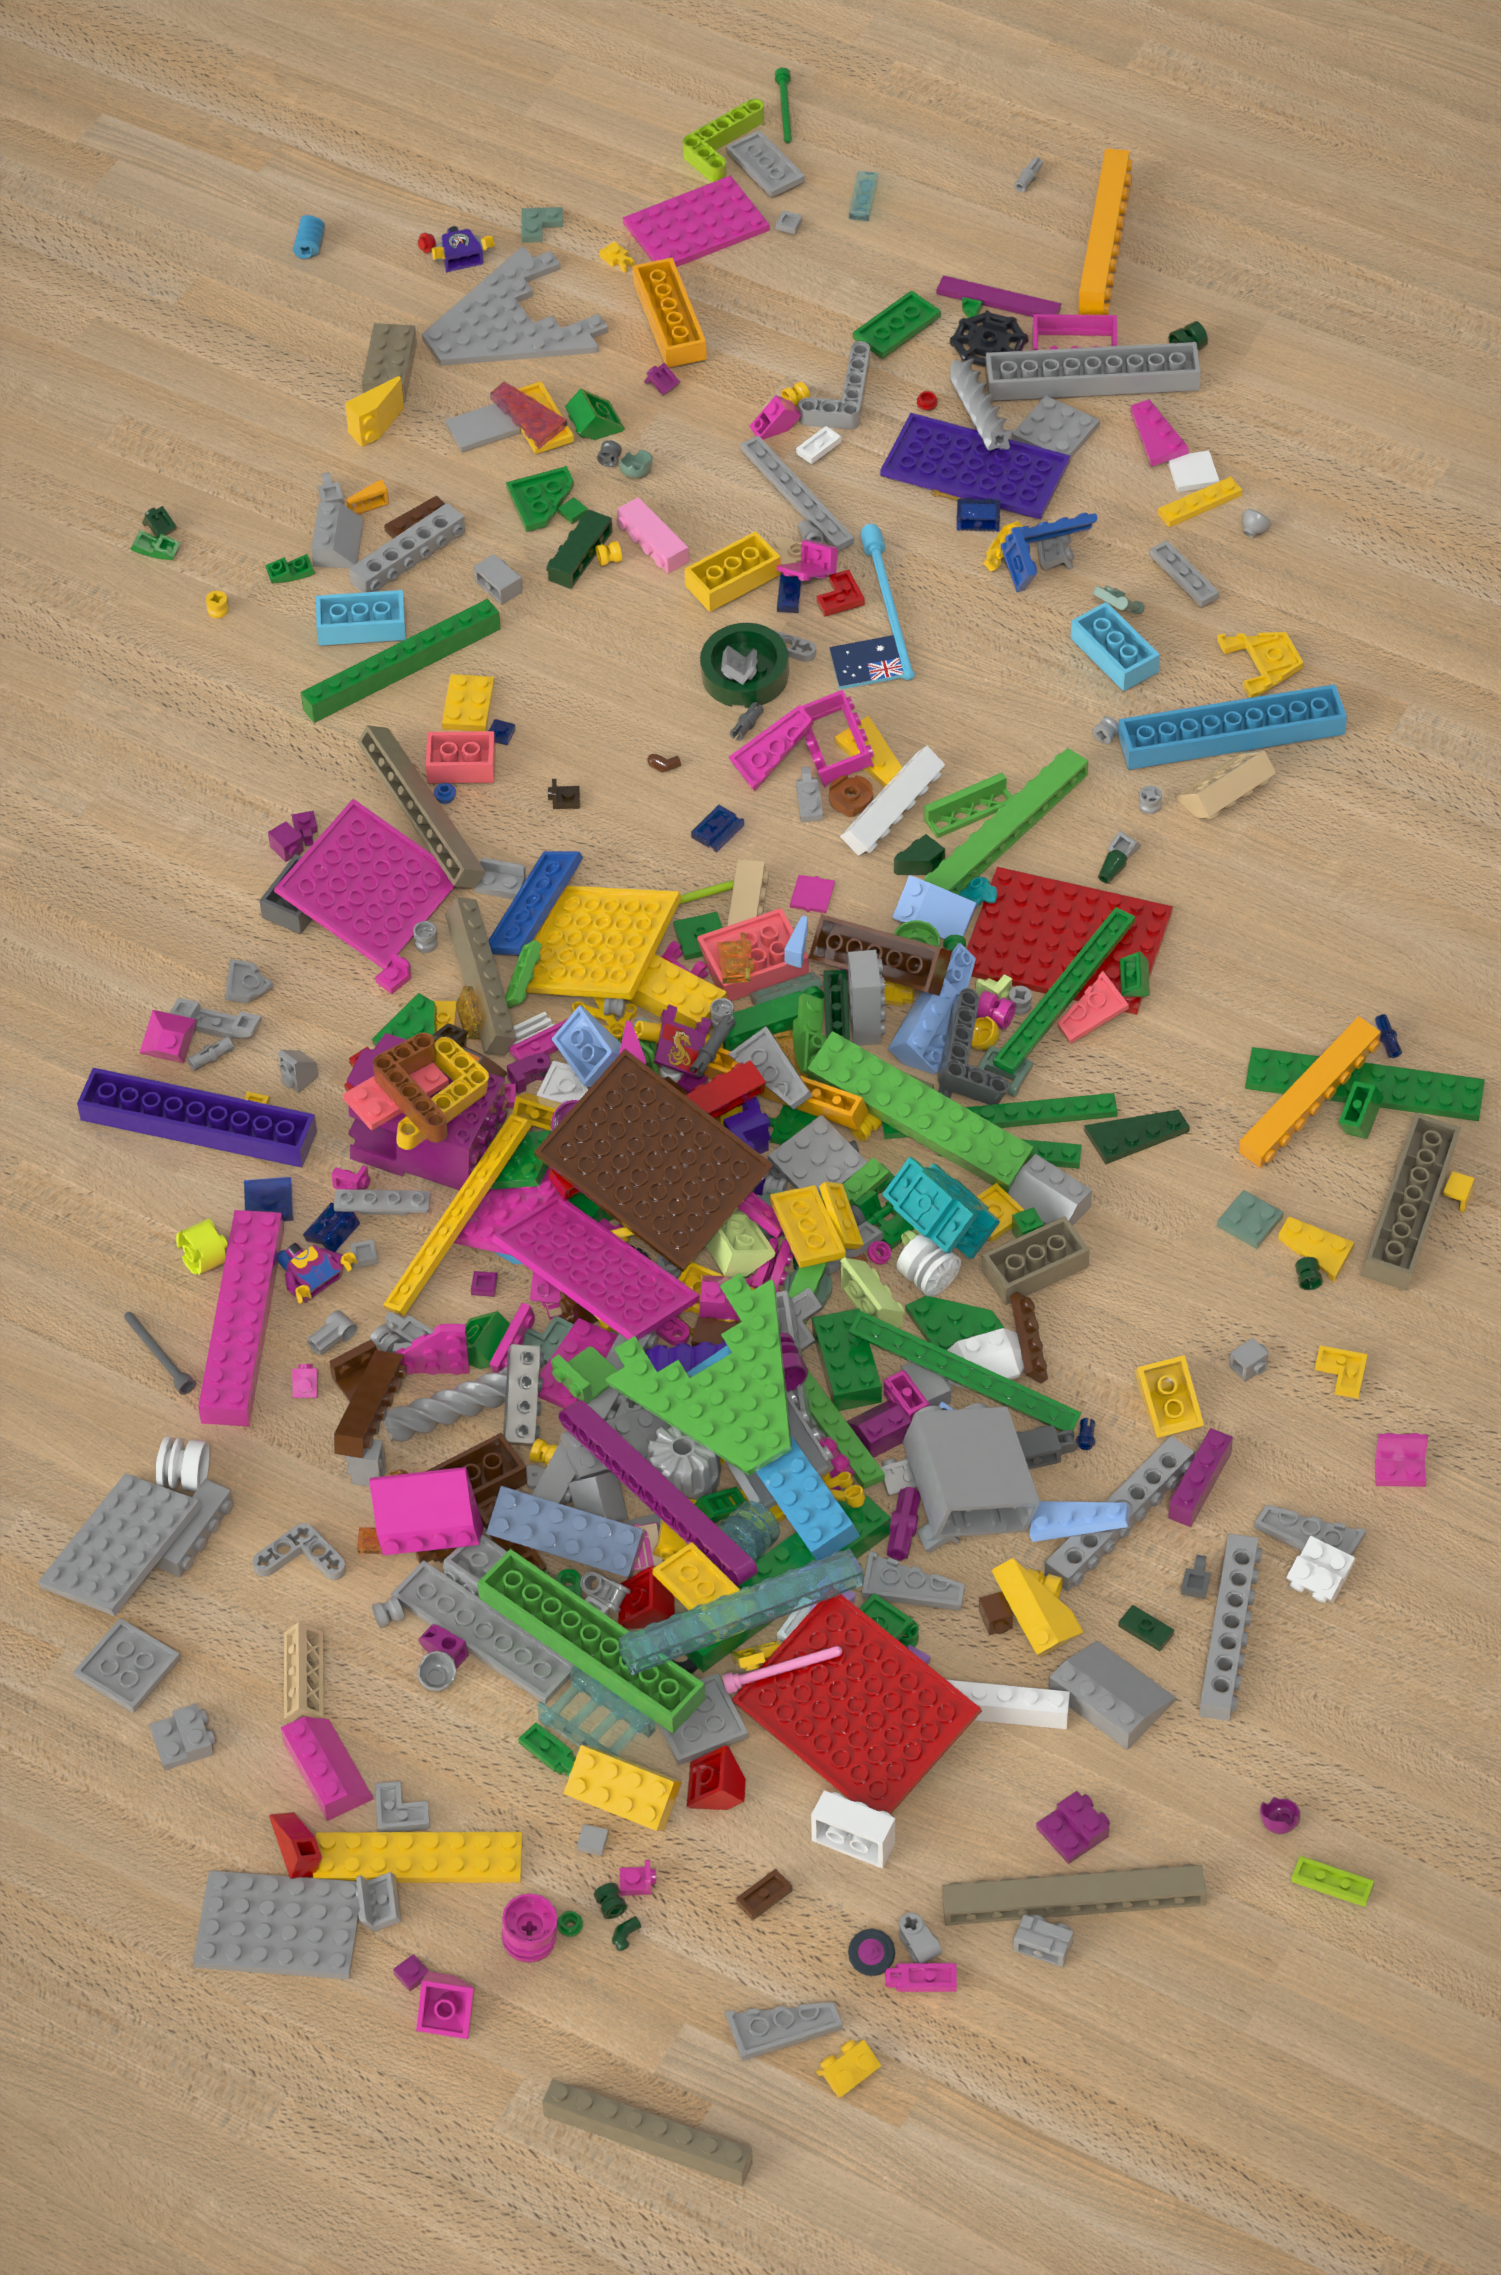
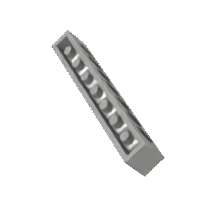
M1170 1436L1105 1501L1128 1504L1130 1509L1128 1527L1071 1536L1045 1562V1576L1052 1574L1062 1577V1588L1067 1592L1073 1586H1078L1083 1581L1085 1574L1089 1570H1094L1100 1563L1101 1558L1105 1554H1110L1114 1550L1116 1543L1121 1538H1126L1137 1522L1144 1520L1152 1506L1156 1507L1159 1505L1164 1494L1168 1490L1172 1491L1177 1486L1179 1479L1186 1473L1194 1459V1451L1173 1436Z
M1228 1534L1199 1717L1230 1721L1231 1712H1236L1238 1697L1234 1696V1691L1240 1690L1242 1675H1237L1238 1668L1243 1669L1245 1654L1241 1653V1647H1247L1248 1632H1244L1245 1626H1250L1252 1611L1247 1610L1248 1605L1254 1604L1255 1590H1251L1252 1584H1257L1259 1569H1254L1255 1563H1260L1262 1548H1257L1258 1538Z

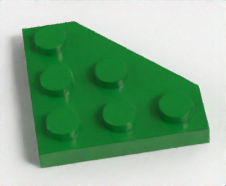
M567 466L506 482L507 491L526 532L546 527L557 512L558 507L562 505L574 487V481Z
M418 993L372 1038L374 1045L376 1046L385 1033L406 1040L420 1033H429L433 1036L437 1032V1007L435 1002Z
M924 1296L905 1305V1311L925 1340L945 1350H948L957 1341L998 1329H1005L993 1310L931 1296Z

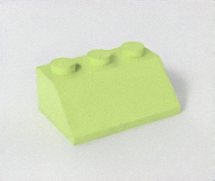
M735 1212L706 1245L725 1277H734L739 1273L742 1276H748L775 1256V1251L757 1223L749 1219L744 1212Z
M850 1258L841 1259V1288L856 1309L860 1308V1311L897 1328L902 1327L903 1315H905L903 1306L892 1298L889 1287L881 1283L877 1271L874 1268L871 1269L866 1261Z

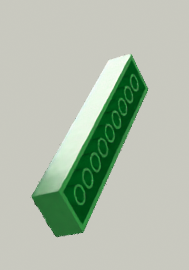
M866 1494L864 1504L857 1508L851 1507L846 1501H837L855 1526L860 1537L818 1564L798 1533L795 1532L755 1561L758 1573L738 1586L757 1606L755 1614L717 1639L690 1611H687L670 1624V1640L704 1673L800 1602L803 1597L805 1598L815 1591L816 1587L838 1568H846L889 1536L891 1517Z

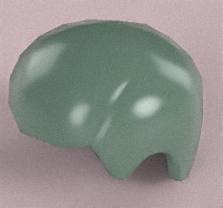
M639 450L636 455L628 452L624 458L620 459L619 468L627 477L643 478L650 472L653 456L645 450Z

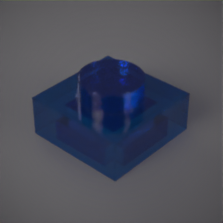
M494 719L489 731H494L495 743L508 746L516 731V727L513 723Z

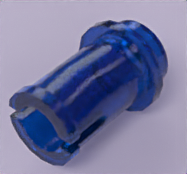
M1083 1418L1080 1421V1432L1076 1442L1082 1450H1090L1095 1445L1094 1428L1096 1422L1093 1419H1090V1426H1087L1088 1418Z

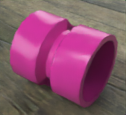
M985 990L979 997L976 1019L988 1016L997 1023L1000 1029L1005 1030L1014 1017L1016 1002L1006 998L999 999L998 995Z

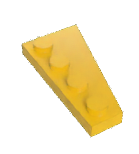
M868 715L860 720L862 725H859L858 728L859 730L864 728L868 741L864 743L865 745L870 744L875 757L871 758L874 767L869 766L864 768V770L885 787L902 769V766ZM850 727L834 737V742L850 757L860 754Z

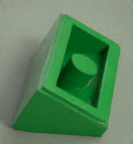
M1141 952L1121 958V995L1123 997L1149 996L1148 959Z

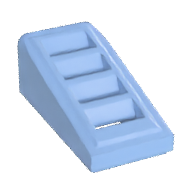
M806 916L800 918L785 947V963L798 968L802 967L808 932Z

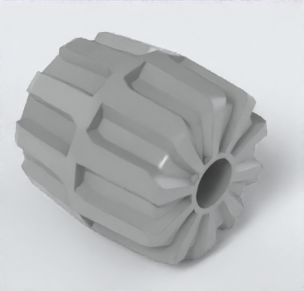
M661 1426L656 1431V1440H650L647 1461L689 1499L698 1500L702 1496L715 1493L720 1482V1457L673 1426L669 1428Z

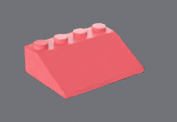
M782 908L697 937L714 985L726 991L727 999L730 1001L809 973V959L806 951L804 952L801 968L785 963V947L794 930Z

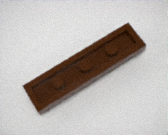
M1016 1292L1010 1296L1025 1374L1035 1381L1043 1383L1048 1380L1047 1363L1044 1360L1042 1351L1043 1344L1039 1336V1324L1034 1311L1035 1305L1029 1297Z

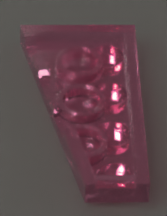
M505 381L490 392L491 400L506 415L508 414L512 418V422L516 426L519 425L524 430V434L535 442V446L538 449L567 427V419Z

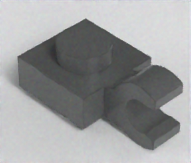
M1197 1555L1194 1569L1186 1568L1181 1595L1206 1599L1211 1573L1205 1572L1207 1556Z

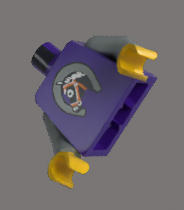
M452 226L448 228L446 234L442 235V242L438 243L437 247L432 248L433 260L440 261L444 259L446 272L483 265V251L488 250L490 247H495L492 235L480 238L477 235H473L470 229L459 230L458 227Z

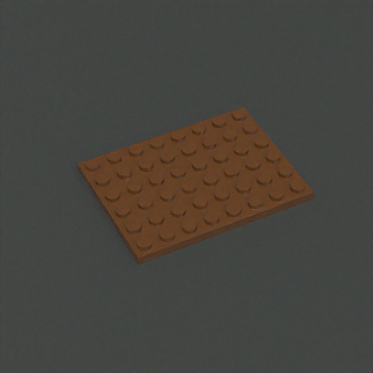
M626 1049L620 1053L534 1151V1155L682 1272L687 1269L774 1166Z

